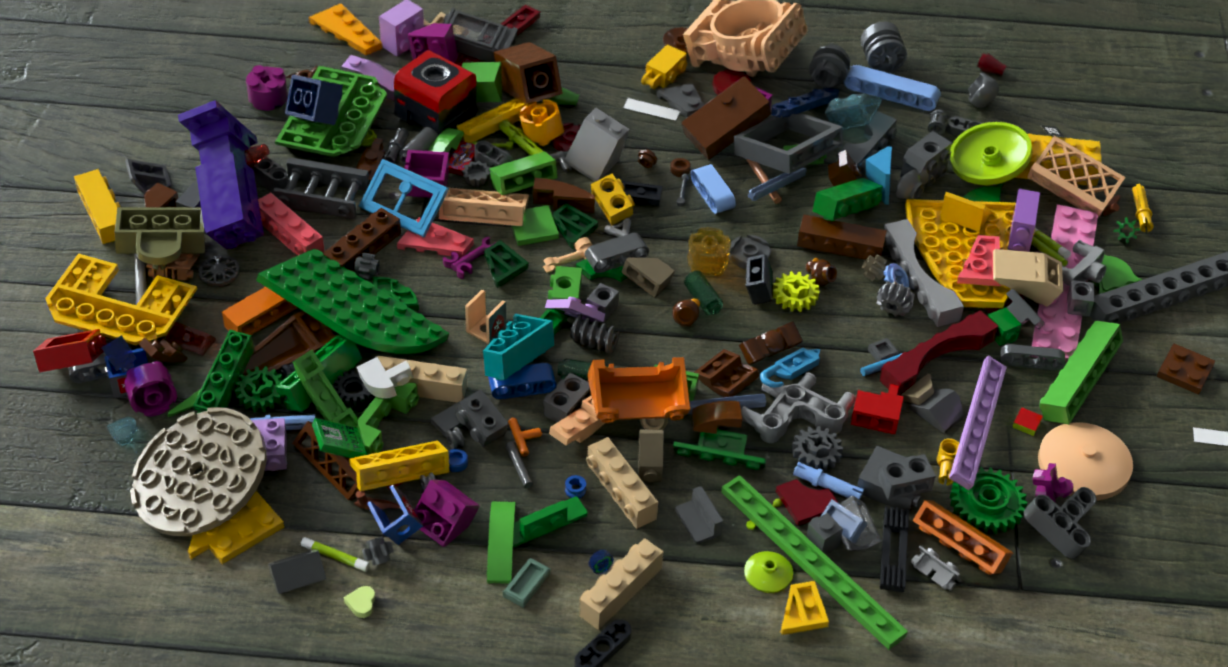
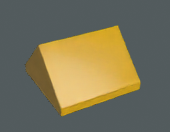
M946 192L941 218L980 232L992 211L985 205Z

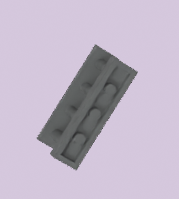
M288 158L286 164L288 178L290 179L285 189L274 188V196L292 209L356 219V206L353 200L358 190H367L369 186L368 170ZM298 180L309 181L305 193L293 191ZM318 183L329 185L325 196L313 194ZM338 186L349 188L345 199L333 198Z

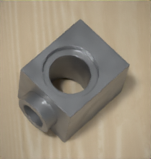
M1072 280L1067 294L1068 314L1090 316L1094 304V283Z
M600 283L587 298V304L597 306L598 311L605 313L603 322H606L618 307L619 291Z

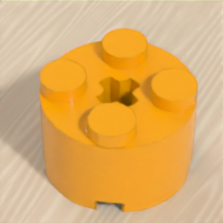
M543 100V103L537 104V102H533L521 109L520 121L524 135L534 143L545 146L551 140L564 133L561 115L556 102Z

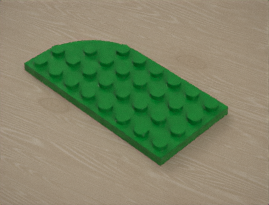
M312 249L258 273L256 281L343 337L364 347L388 353L412 354L430 350L448 340L449 332L442 329L441 326L429 321L422 314L413 311L406 304L397 301L387 292L381 291L371 282L356 275L355 272L341 267L339 262L330 260L319 250Z

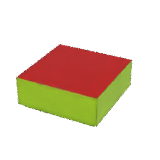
M1021 407L1012 428L1034 436L1043 416Z

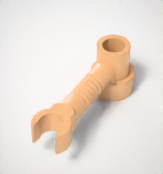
M588 237L580 238L574 244L576 252L558 258H545L543 260L546 264L543 266L546 273H550L556 269V266L582 258L585 260V251L593 244Z

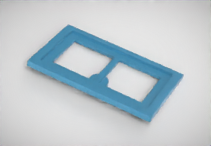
M382 159L359 204V208L370 213H375L378 209L383 208L400 218V226L425 237L449 188ZM386 174L403 180L399 186L402 195L394 211L373 201ZM412 185L433 194L419 222L398 213L406 195L412 190Z

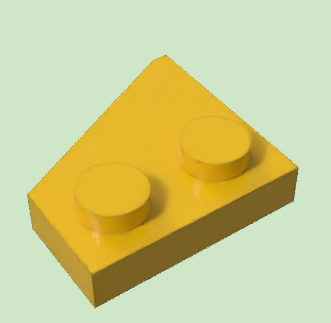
M815 581L791 585L781 627V635L828 627L829 620Z

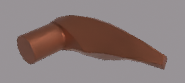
M1120 195L1112 197L1103 211V216L1119 210L1117 202L1121 198Z
M359 490L356 492L357 501L354 505L360 508L370 510L367 504L370 501L380 509L400 508V505L395 502L367 497L365 491Z

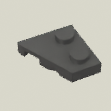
M693 83L657 90V97L659 99L664 98L669 101V106L679 110L680 114L686 118L704 106Z

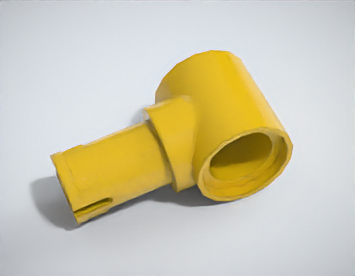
M954 439L943 440L937 456V463L940 467L938 481L943 485L945 479H947L946 485H952L954 482L949 478L959 446V442Z

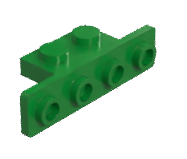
M717 429V434L700 432L698 446L675 441L673 444L674 451H677L678 455L691 457V454L699 455L700 459L706 461H714L715 458L723 460V463L727 465L746 464L747 468L753 470H760V467L765 468L766 466L765 458L744 455L747 435Z
M575 496L520 518L519 521L514 522L513 548L586 517V508L579 498Z

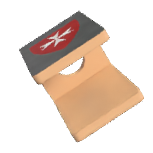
M481 290L465 306L466 332L487 344L496 339L498 333L506 329V302L501 301L486 315L485 291ZM483 325H486V332L480 330Z

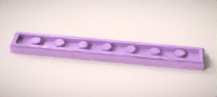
M987 356L983 361L949 476L951 480L967 490L974 486L1007 368L990 356Z

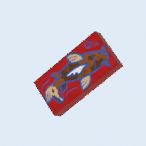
M460 141L449 160V173L464 176L462 170L465 169L464 165H469L470 161L474 162L476 144Z

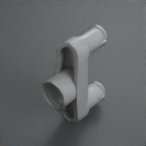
M1078 240L1073 246V252L1084 256V258L1074 268L1069 269L1062 266L1063 281L1069 286L1072 280L1085 282L1089 279L1099 283L1106 273V266L1101 264L1104 259L1105 250Z

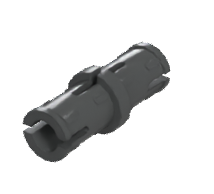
M401 128L397 130L395 137L388 144L389 148L383 157L384 160L395 164L399 152L404 148V143L409 137V132L406 129L402 128L401 131Z

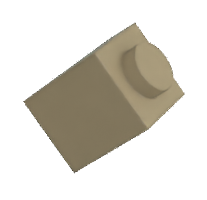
M628 257L621 273L655 298L670 284L674 270L659 258Z
M640 430L638 477L642 481H662L663 430Z

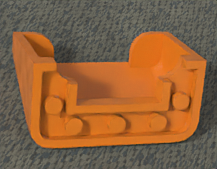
M673 357L672 363L665 366L664 362H659L657 367L614 368V364H609L606 367L604 360H593L588 371L589 387L596 418L603 423L625 419L670 418L671 420H681L688 414L690 402L684 357Z

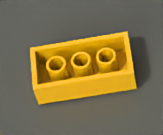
M1027 134L1031 140L1032 158L1026 169L1016 178L1029 179L1027 176L1031 167L1041 156L1053 136ZM1058 137L1102 163L1100 141ZM1054 143L1052 146L1053 154L1063 153L1062 147ZM1069 156L1071 165L1081 164L1079 157ZM1065 157L1055 159L1057 167L1067 166ZM1051 160L1042 161L1040 164L1046 169L1053 168ZM1087 167L1089 175L1099 174L1096 167ZM1083 168L1073 169L1075 178L1085 176ZM1069 170L1059 171L1061 178L1064 180L1071 179ZM1099 178L1091 180L1092 186H1097ZM1087 181L1076 182L1079 185H1087Z

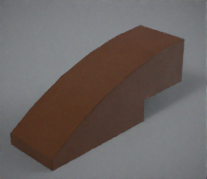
M535 177L533 204L553 205V211H557L567 203L583 213H595V195L571 184Z

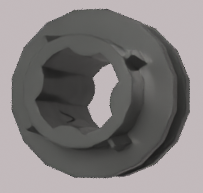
M831 43L816 50L809 65V72L819 86L831 88L844 82L850 69L851 60L842 47Z

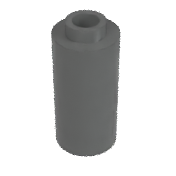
M425 127L399 152L401 162L405 165L408 150L428 151L431 144L438 137L436 131Z

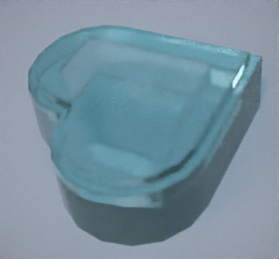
M124 417L108 424L107 429L117 444L127 445L133 439L132 434L137 431V424L134 418Z

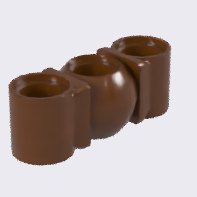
M794 321L775 330L773 329L741 343L739 347L747 364L752 365L766 357L773 356L802 343L803 339Z

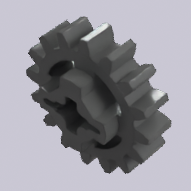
M809 426L807 432L801 429L799 435H795L792 444L793 458H798V462L814 467V469L822 468L825 472L828 466L835 468V463L840 462L843 452L841 439H836V433L830 435L828 428L821 431L820 426H817L816 430Z

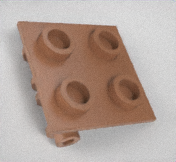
M181 253L179 258L168 263L164 270H160V265H158V270H155L152 264H147L146 268H149L148 275L153 277V279L157 275L170 279L171 269L173 280H176V277L177 280L188 281L193 279L194 271L190 269L200 256V253Z

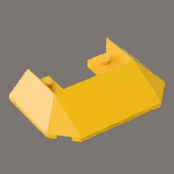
M78 254L45 299L55 323L83 331L100 329L101 335L104 337L138 345L144 337L148 340H154L166 336L197 291V286L157 275L137 305L101 296L119 271L118 264Z

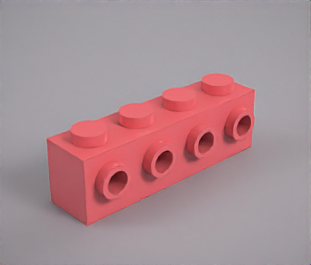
M269 193L258 199L262 226L297 256L312 249L319 250L322 253L325 252L323 236L276 196Z

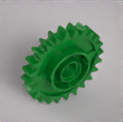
M980 467L974 486L970 490L956 482L953 483L949 497L951 499L950 506L954 507L953 513L960 514L959 518L967 520V523L974 525L976 529L983 528L985 534H987L989 529L994 534H997L998 529H1001L1004 533L1007 527L1014 529L1015 523L1020 524L1021 518L1024 517V510L1027 506L1025 501L1027 495L1022 493L1023 486H1016L1018 480H1009L1010 474L1002 476L1001 470L994 473L992 467L987 472Z

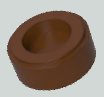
M677 158L671 162L670 172L674 176L681 177L683 174L690 173L691 164L688 160Z

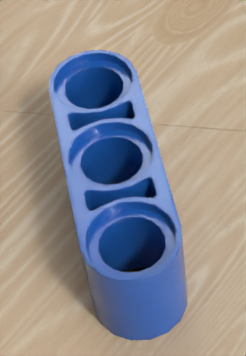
M548 363L525 365L506 380H496L493 377H488L491 393L495 399L549 393L557 386L553 368Z

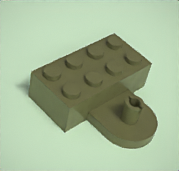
M117 207L115 224L116 254L136 253L141 261L152 264L153 269L158 270V265H160V270H164L167 264L178 259L181 253H205L206 234L201 207Z

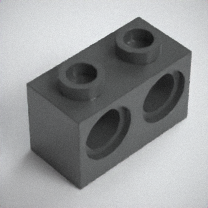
M572 373L565 379H561L556 389L552 393H548L544 398V416L559 422L580 409L582 401L591 396L589 382Z
M923 454L895 461L890 460L880 464L877 479L887 499L892 500L932 491L936 475L926 455Z

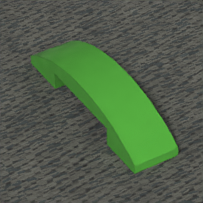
M310 350L293 361L294 368L303 387L325 420L358 428V418L351 407L347 409L323 373L322 370L325 368L314 351Z
M491 502L487 583L509 584L512 581L515 502Z

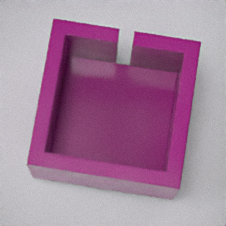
M408 150L404 168L447 187L450 171L449 152ZM412 185V190L406 196L432 198L433 194Z

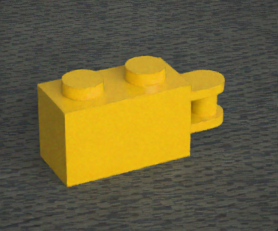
M666 45L646 64V74L642 77L641 84L649 85L653 90L658 86L667 87L670 83L674 82L681 72L685 71L687 67L686 53Z

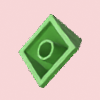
M471 62L462 64L463 68L476 75V102H502V62Z

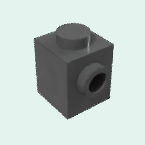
M826 513L810 521L807 538L824 554H827L840 546L843 528Z

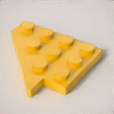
M255 491L248 503L229 520L211 530L193 535L188 549L189 557L193 559L210 549L221 564H224L283 529L284 522L261 495Z

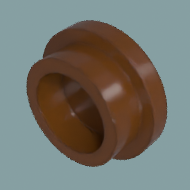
M641 150L638 153V163L643 167L651 168L657 163L658 159L653 151Z

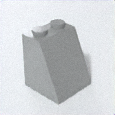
M595 108L584 119L564 162L594 182L602 179L619 161L629 128L598 108Z

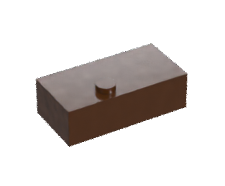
M744 76L682 121L684 135L707 160H710L732 144L734 136L759 124L770 116V103Z

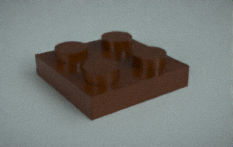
M1173 343L1158 371L1157 377L1199 395L1215 364V360Z

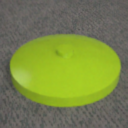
M1004 122L979 124L964 131L956 138L951 146L950 162L955 174L969 183L977 185L1003 183L1018 176L1029 165L1032 158L1031 140L1024 130L1013 124Z

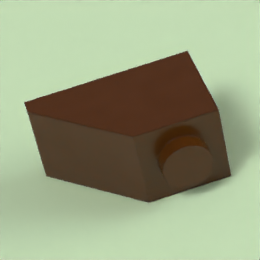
M157 182L144 194L145 207H176L178 193Z

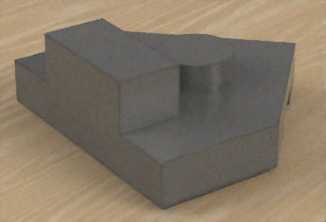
M1014 289L1006 293L1013 301L1007 309L1022 325L1029 320L1038 329L1044 325L1045 322Z

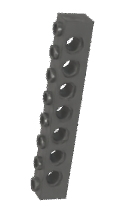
M1228 252L1094 296L1090 317L1094 322L1102 321L1118 324L1127 320L1131 321L1145 314H1151L1163 308H1169L1171 305L1186 302L1198 296H1204L1215 290H1221L1228 286Z

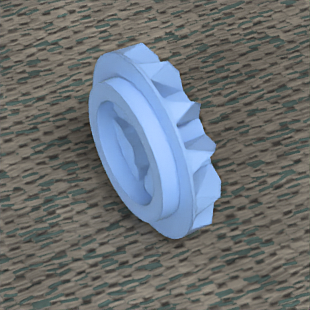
M892 263L886 266V270L883 271L885 282L893 283L896 281L898 284L909 287L908 276L898 264Z

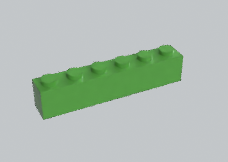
M1095 321L1091 328L1087 330L1083 340L1078 343L1076 350L1069 357L1064 368L1060 370L1058 377L1050 385L1046 395L1040 400L1039 407L1045 421L1070 424L1122 344L1123 337L1120 324Z

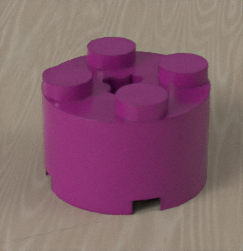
M261 65L254 66L253 71L246 77L248 101L253 104L254 108L263 111L274 110V106L277 105L283 106L288 99L286 77L283 69L263 67Z
M156 361L143 364L127 371L125 389L131 407L135 412H141L144 416H157L169 410V405L173 401L175 403L177 399L176 388L170 372L161 362Z

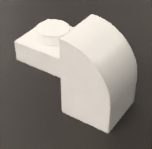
M378 357L357 367L359 376L366 389L372 395L379 398L397 396L394 387L405 385L413 378L407 361L385 371Z

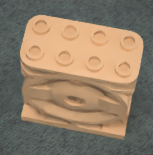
M713 0L683 34L692 66L699 67L704 60L710 61L719 58L721 64L731 70L764 71L766 69L768 72H775L807 33L803 8L798 3L791 5L788 2H783L780 4L776 0Z

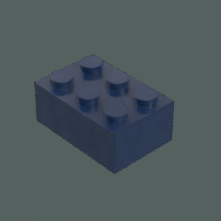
M292 74L285 114L335 125L339 116L338 107L343 94V85Z

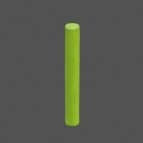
M1033 237L1032 246L1062 262V266H1067L1068 260L1036 237Z

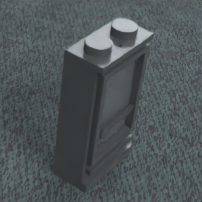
M453 7L443 20V24H452L458 53L486 62H495V51L512 47V44L516 42L518 28L513 27L511 29L507 26L455 10Z

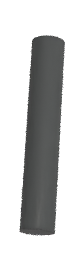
M508 442L506 449L524 488L532 487L533 482L514 442Z

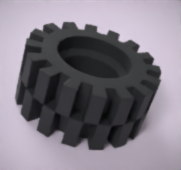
M351 370V374H348L347 371L343 372V377L339 375L337 380L334 381L333 388L346 408L351 407L354 413L355 409H358V412H362L363 407L367 409L376 397L366 389L359 373H355V370ZM351 389L363 390L357 394L347 393Z

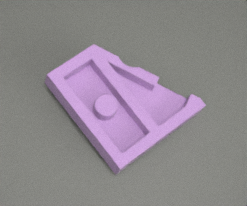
M575 297L547 300L545 306L549 310L565 311L564 314L572 317L582 315V320L588 317L590 322L595 320L603 322L605 318V313L598 311L597 306L581 304V300Z

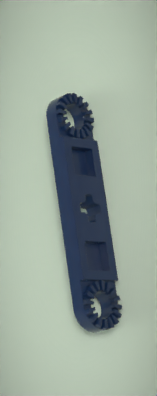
M835 88L813 89L812 92L790 97L786 101L772 105L771 114L775 117L779 116L781 118L782 116V118H787L791 114L796 115L831 103L832 100H838L839 90Z

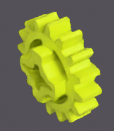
M790 271L789 276L783 273L781 278H776L775 283H773V298L776 299V304H783V309L790 307L791 312L794 311V308H797L799 312H802V308L810 310V305L815 306L816 300L819 298V285L815 284V279L809 280L808 274L801 276V272H798L797 275H794Z

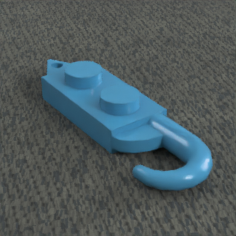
M801 348L776 361L775 365L765 369L760 374V380L769 387L777 388L783 386V382H773L768 378L776 375L783 379L792 380L818 366L820 349L807 350Z

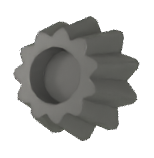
M470 161L469 165H464L465 169L462 170L467 184L479 188L484 186L490 178L491 167H488L487 163Z

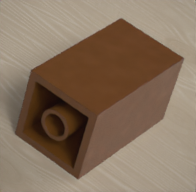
M531 42L494 52L495 62H502V90L525 104L563 94L556 55Z

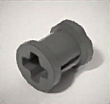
M934 110L931 113V122L928 124L929 133L934 131L942 135L945 132V123L947 122L948 115L943 110Z

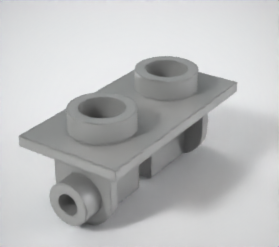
M919 546L921 555H915L911 560L915 569L927 577L934 570L936 573L931 580L944 590L948 589L951 591L956 585L954 580L961 582L959 569L950 562H947V564L939 559L940 556L931 548L926 550Z

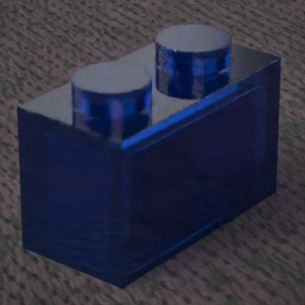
M122 335L101 348L115 371L121 370L124 373L135 366L133 361L137 358Z

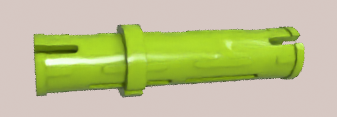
M505 119L500 123L499 130L504 132L512 143L519 145L530 156L544 152L524 135L522 129L516 128L509 120Z

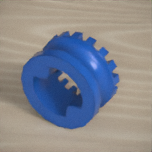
M577 475L567 478L565 482L566 495L569 498L575 496L579 498L584 497V494H586V480ZM573 484L579 485V489H572Z

